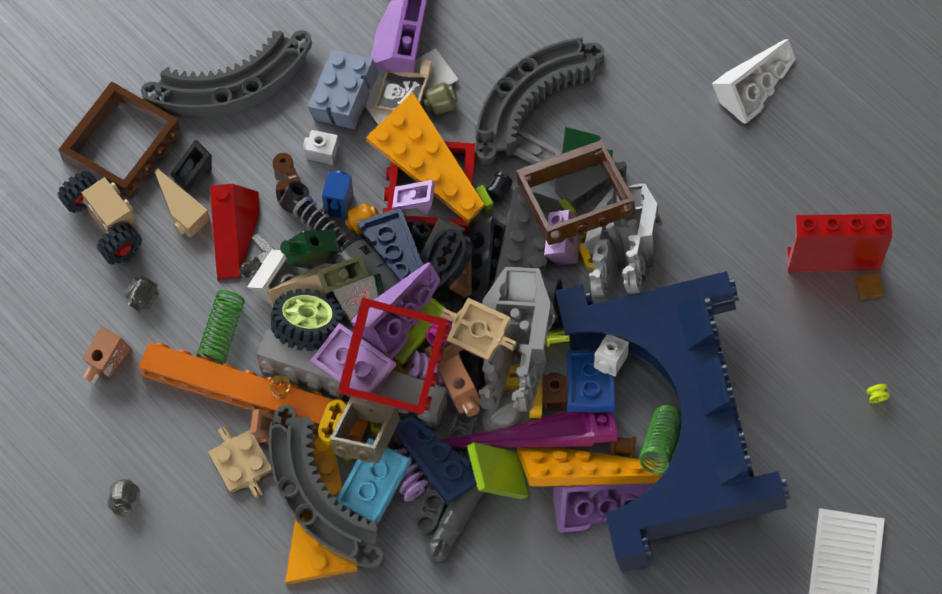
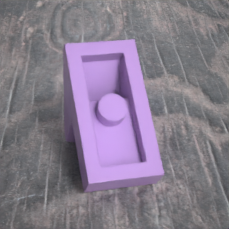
M429 180L395 187L392 208L397 209L401 207L402 211L417 208L427 215L433 201L435 181Z

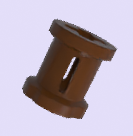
M636 436L632 438L618 437L617 442H611L610 455L615 453L626 454L634 458Z

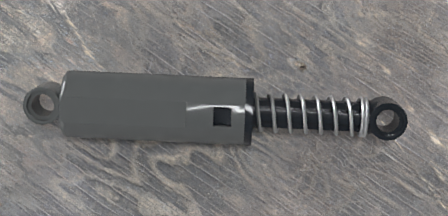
M298 181L288 183L280 199V206L285 211L293 213L295 217L301 218V223L307 224L308 230H335L340 252L334 255L331 264H338L362 255L369 276L380 273L384 292L399 283L383 259L363 237L357 236L348 240L346 238L347 233L342 234L340 232L341 227L336 228L334 226L335 221H329V215L322 214L323 208H316L317 202H314L313 198L308 196L309 189L307 186ZM427 338L418 347L422 353H425L424 349L431 345Z

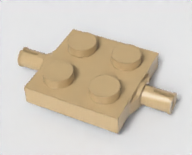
M467 298L463 308L457 314L446 308L443 309L444 313H441V318L452 322V329L448 335L447 342L489 362L500 345L512 351L515 349L514 346L517 345V341L505 337L506 330L512 319L470 298Z
M223 426V430L219 428L218 432L224 442L208 451V454L228 491L232 494L239 489L249 487L255 499L259 498L258 494L261 497L264 493L258 482L262 477L272 473V468L256 438L250 434V430L232 437L227 426Z

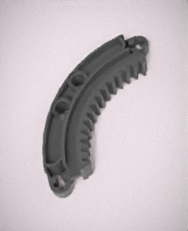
M280 30L272 31V38H267L268 45L262 44L263 51L256 50L257 57L249 55V62L243 59L242 66L235 63L234 70L228 66L225 73L218 69L217 75H214L212 71H209L208 76H205L204 72H200L199 77H196L195 72L187 76L186 71L179 75L177 69L171 73L170 68L167 67L161 71L159 83L151 81L142 86V98L166 113L177 117L209 118L243 111L272 97L299 73L306 64V55L312 46L311 35L307 31L298 30L294 32L291 38L284 37L283 32ZM305 39L306 43L302 42L299 47V50H297L298 41ZM252 89H256V90H257V91H255V92H249V91L252 90ZM153 90H155L156 94H151V96H148L147 92H152ZM220 100H227L224 103L219 102Z
M583 37L564 40L543 47L512 66L496 82L482 106L476 128L477 161L488 165L495 161L496 151H506L507 155L515 153L521 124H524L525 117L529 116V110H534V104L539 105V98L542 100L546 99V93L552 95V89L560 91V85L567 88V82L574 86L576 80H579L583 84L585 78L592 83L595 78L596 65L600 64L604 59V48L598 43H583ZM591 52H596L597 56H592ZM483 145H488V156H484Z
M290 405L279 406L275 411L273 422H270L269 456L274 480L288 510L300 527L327 551L358 566L368 569L380 568L384 563V554L379 547L375 546L377 537L380 535L376 521L373 520L369 525L366 517L361 520L357 513L353 515L350 509L346 510L343 504H339L337 499L332 496L320 476V472L316 467L318 466L317 462L314 459L316 454L313 451L315 444L312 440L316 439L313 431L317 430L314 421L306 416L304 418L298 417L295 409ZM286 411H289L292 418H287L285 428L283 426V419L280 416L285 415ZM290 484L296 485L294 492L289 494L284 492L286 486ZM305 513H313V518L310 521H302V516ZM359 547L365 548L363 553L366 555H372L373 552H376L379 559L370 563L369 558L361 556Z

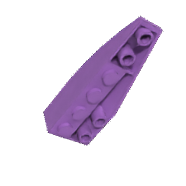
M391 0L376 30L371 58L374 60L377 69L414 73L428 0Z

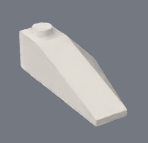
M785 39L726 72L712 83L720 104L741 122H749L762 111L764 101L768 96H772L775 91L774 86L779 79L784 78L796 58L789 40Z

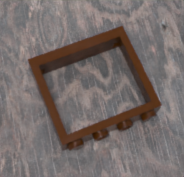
M111 81L58 150L62 160L81 171H90L98 181L105 177L110 184L113 182L123 196L129 198L135 189L138 190L144 177L153 171L156 161L166 154L167 147L172 141L177 139V134L181 129L177 118ZM119 99L165 125L124 180L78 154Z
M602 140L516 170L518 186L548 245L563 242L576 235H583L587 231L598 227H605L609 223L626 219L635 214V200ZM600 163L620 201L549 226L530 188Z

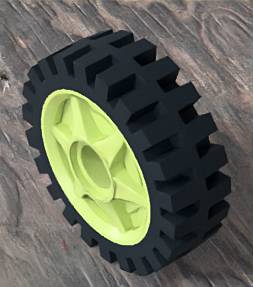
M296 289L295 293L292 290L287 291L286 295L284 293L281 294L273 304L271 331L276 339L280 338L282 344L288 342V347L290 348L296 345L297 350L301 351L303 347H306L307 351H312L313 347L319 350L339 323L342 324L340 305L338 303L335 304V299H328L329 295L325 293L321 296L320 291L317 290L314 293H311V289H305V292H302L301 289Z

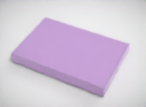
M340 323L310 360L339 383L353 333ZM362 339L349 388L375 394L397 364Z

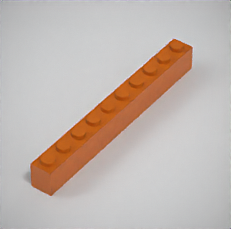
M160 342L156 344L148 343L139 364L141 376L251 411L260 409L274 415L279 406L290 405L295 409L298 417L304 418L306 416L314 421L317 427L316 431H318L329 402L341 400L347 406V403L342 399L334 398L332 400L316 391L311 393L303 391L301 387L294 384L287 386L281 384L275 378L267 377L265 379L249 370L244 372L237 370L234 366L227 363L217 364L208 357L201 356L198 358L192 356L186 350L179 349L176 351ZM337 408L335 411L331 410L333 412V420L336 419L338 413H341L340 408ZM286 411L285 415L280 416L285 420L292 418L289 411ZM357 419L347 440L362 443L368 435L371 421ZM330 426L329 431L324 433L333 434V426Z

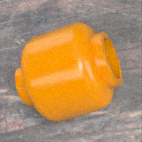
M365 202L349 209L348 219L345 222L350 232L354 231L358 236H364L358 228L357 222L379 215L375 205L371 206Z

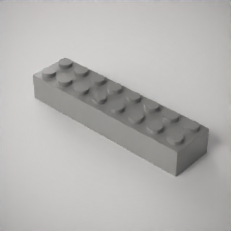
M266 330L257 351L258 363L263 375L284 379L288 384L305 386L311 392L316 391L329 394L333 399L338 398L349 401L351 396L337 393L339 382L310 361L318 351L315 347H313L312 351H307L306 347H303L302 351L297 350L296 345L290 348L288 347V342L282 344L280 338L276 339L271 330ZM392 370L375 394L417 405L423 380ZM435 385V387L430 386L428 396H431L432 400L429 411L424 410L423 414L398 409L400 421L412 415L428 429L438 430L447 407V389L439 385Z

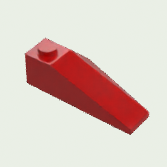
M234 183L210 185L217 280L240 279L248 255V248L254 235V228L260 215L259 193Z

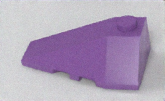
M427 262L374 300L420 312L421 308L430 301L441 280L432 264ZM370 308L362 339L392 359L405 346L408 340L406 335L412 325L416 326L418 320ZM357 315L350 321L353 327L355 325Z
M654 484L553 486V503L558 531H584L595 523L601 521L605 523L607 522L605 512L631 503L647 492Z

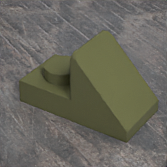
M362 255L317 271L325 294L370 277Z

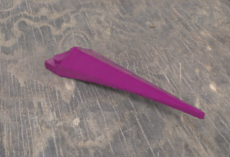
M564 411L507 428L440 440L443 443L446 442L452 448H467L472 443L497 448L593 446V443L617 442L618 432L613 412Z

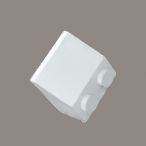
M271 250L247 288L263 302L271 305L267 290L308 270L289 266L286 256L282 254L281 250Z

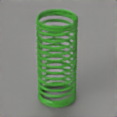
M228 290L216 292V298L209 314L210 317L204 328L205 331L198 347L199 350L196 353L198 358L202 356L200 354L202 353L206 357L213 359L214 363L221 365L226 363L227 351L230 350L229 346L234 336L233 332L236 331L235 327L238 326L239 313L242 312L241 309L245 303V299L241 295ZM219 294L231 295L233 297L238 298L242 302L230 297H220ZM205 341H209L215 345L208 344ZM207 354L217 356L218 358L211 357Z
M668 405L660 406L653 413L639 458L640 465L648 472L654 474L663 473L672 460L682 424L681 412L675 407ZM661 411H671V412H673V413H675V414H677V415H678V417H677V416H675V415H674V414H672V413H668V412H661ZM661 414L672 415V416L675 417L677 420H675L674 418L669 417V416H665V415H664V416H659V415H661ZM663 417L670 418V419L674 420V421L677 423V425H676L674 422L670 421V420H667V419H658V418H663ZM658 421H667V422L672 423L674 426H672V425H670V424H668V423H664V422H659V423H658ZM661 424L668 425V426H670V427H672V428H669V427H666V426H662ZM650 451H652V452H654V453H656V454H659V455H664L665 457L656 456V455H654L653 453H651ZM649 454H651L652 456L657 457V458H666V459H665V460H657V459H654V458H652L651 456H649ZM646 455H647L650 459H652V460H654V461H657V462H665V463H662V464L654 463V462H652L651 460H649V459L646 457ZM647 461H649L650 463L655 464V465H665V466H663V467H655V466H652V465H650L649 463H647ZM644 462H645L648 466H650V467H652V468L662 469V470H653V469H650V468H648V467L644 464Z

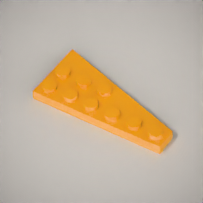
M413 92L366 137V141L417 183L429 180L435 181L433 195L468 224L484 208V203Z
M332 433L325 434V437L329 438V436L332 435ZM316 436V439L312 440L315 444L313 451L316 454L314 458L318 465L316 467L325 486L332 496L337 499L342 489L337 457L333 452L332 445L322 444L319 436ZM305 513L302 516V521H310L313 518V513ZM295 520L285 580L286 585L358 571L357 565L335 556L315 542Z
M516 447L530 487L655 484L663 475V473L654 474L645 470L640 465L638 458L559 447ZM647 461V463H649L650 465L655 466V467H663V466H665V465H655V464H652V463H650L649 461ZM652 461V462H654V463H659V464L665 463V462ZM644 462V464H645L648 468H650V469H653V470H662V469L652 468V467L648 466V465Z

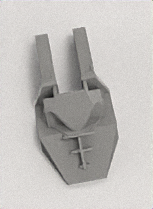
M645 183L627 186L635 200L634 215L609 223L605 227H598L587 231L585 246L593 255L594 271L589 273V278L591 280V292L595 299L607 298L621 274L624 277V286L629 295L643 292L654 271L653 233L654 228L663 225L658 214V204ZM614 188L608 192L594 210L620 201ZM627 264H629V266H626V268H623V273H622V272H621V269H620V268H621V265H627Z
M505 267L484 297L482 304L512 319L506 330L505 337L517 341V345L514 347L515 349H520L522 353L520 367H517L516 371L520 379L519 390L513 392L512 395L513 408L516 411L530 412L546 365V336L557 316L543 274L539 268ZM502 345L496 349L490 362L484 359L482 371L485 373L486 386L483 389H479L478 393L483 409H497L512 361H514L513 351Z

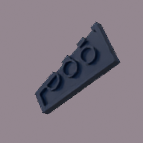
M401 207L357 222L358 228L399 282L423 266Z
M412 415L398 423L393 433L447 505L477 486L471 462L464 456L461 457L453 451L450 445L446 442L443 443L435 436V433Z

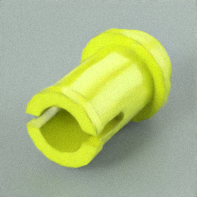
M564 328L549 330L545 346L549 347V344L569 342L570 336H565Z

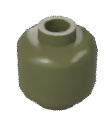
M445 82L428 88L426 91L427 98L423 99L428 112L432 110L438 116L455 109L456 102H458L453 86H448Z

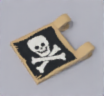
M422 60L420 74L386 70L374 109L392 112L412 92L421 105L429 77L434 70L433 65H431L432 61Z

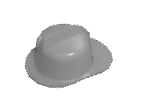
M516 390L504 392L497 409H483L481 422L485 430L492 431L526 423L530 419L529 412L516 411L513 408L512 395Z

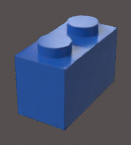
M329 171L322 192L324 215L328 214L331 217L346 220L354 197L352 177L343 171Z

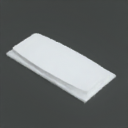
M436 48L416 59L414 73L420 74L421 63L424 59L431 60V65L434 67L422 101L427 98L426 91L428 88L442 82L449 86L459 80ZM383 79L376 82L372 90L368 89L370 95L365 105L378 125L391 113L374 109Z

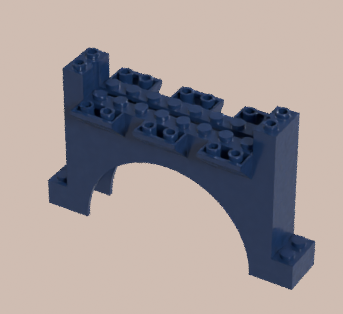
M727 271L596 304L592 300L590 291L585 292L583 284L555 291L565 336H570L571 350L598 348L607 334L629 342L628 353L647 362L661 373L669 382L680 401L681 433L677 449L666 471L642 496L618 509L605 512L615 558L621 572L650 565L648 557H652V551L648 541L787 508L786 500L790 499L786 478H780L779 471L754 476L714 319V315L736 310L735 301H739L734 278L729 279Z

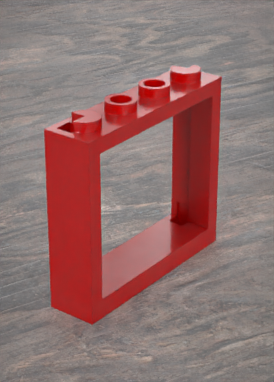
M444 141L453 156L465 157L464 174L473 186L476 143ZM391 162V167H387L386 181H390L389 188L385 187L384 201H388L387 208H383V213L394 210L392 205L395 187H397L399 167ZM404 215L410 231L412 230L413 223L417 220L426 222L431 230H433L439 218ZM446 218L465 228L464 234L469 235L470 223L468 224L462 218Z
M362 297L337 393L418 414H423L424 410L429 411L432 397L428 396L430 386L435 387L438 373L434 372L436 363L441 364L444 349H440L442 339L447 340L450 330V326L446 325L448 319ZM370 308L438 325L417 405L349 388Z

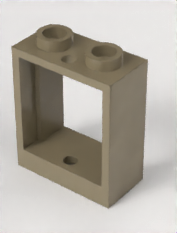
M351 396L330 438L334 454L340 457H350L363 462L379 464L400 421L398 409L371 401L367 403L363 399ZM357 419L383 424L373 445L347 440Z

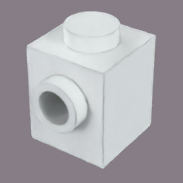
M311 130L309 138L306 137L303 143V151H306L307 160L329 165L334 164L339 147L338 135Z
M607 334L595 352L594 368L602 373L616 376L628 357L629 342Z

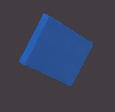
M567 350V412L615 413V376L602 373L594 368L595 352L597 350Z

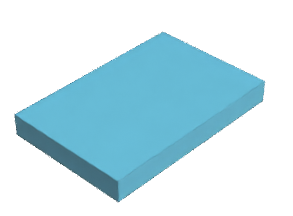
M369 438L366 444L373 445L375 440ZM386 447L379 464L363 462L358 459L337 497L338 503H342L345 508L362 517H366L371 522L375 520L378 525L412 460Z

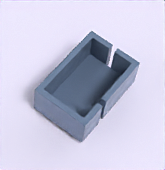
M332 50L308 104L313 119L328 124H333L335 121L337 126L355 129L370 95L368 89L372 90L379 74L374 60Z

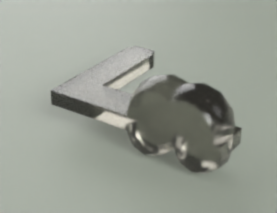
M259 234L254 235L252 238L264 252L257 257H251L248 263L241 264L238 271L245 278H250L256 274L270 251L275 250Z

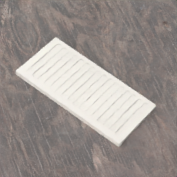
M819 508L809 594H876L885 519Z

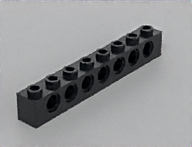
M493 217L470 223L472 295L463 297L462 308L467 298L482 304L484 297L493 286L506 225ZM462 350L459 354L463 366L478 394L479 389H483L486 386L485 373L482 371L484 359L466 350Z

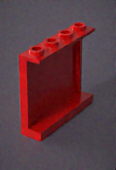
M891 214L795 215L796 232L792 247H787L786 250L788 272L880 271L893 236Z

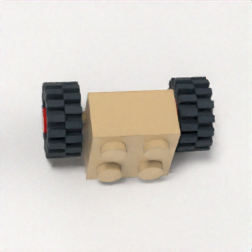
M82 171L81 174H75L74 178L72 176L68 178L69 181H65L63 183L64 187H60V192L57 193L60 201L72 213L80 212L82 208L88 210L89 214L104 232L103 238L98 241L97 249L108 264H119L121 260H127V257L129 255L132 256L134 254L133 251H137L139 249L138 246L142 244V238L136 231L134 223L136 217L132 213L133 208L127 199H121L119 196L121 193L113 182L110 184L105 177L97 181L90 171Z

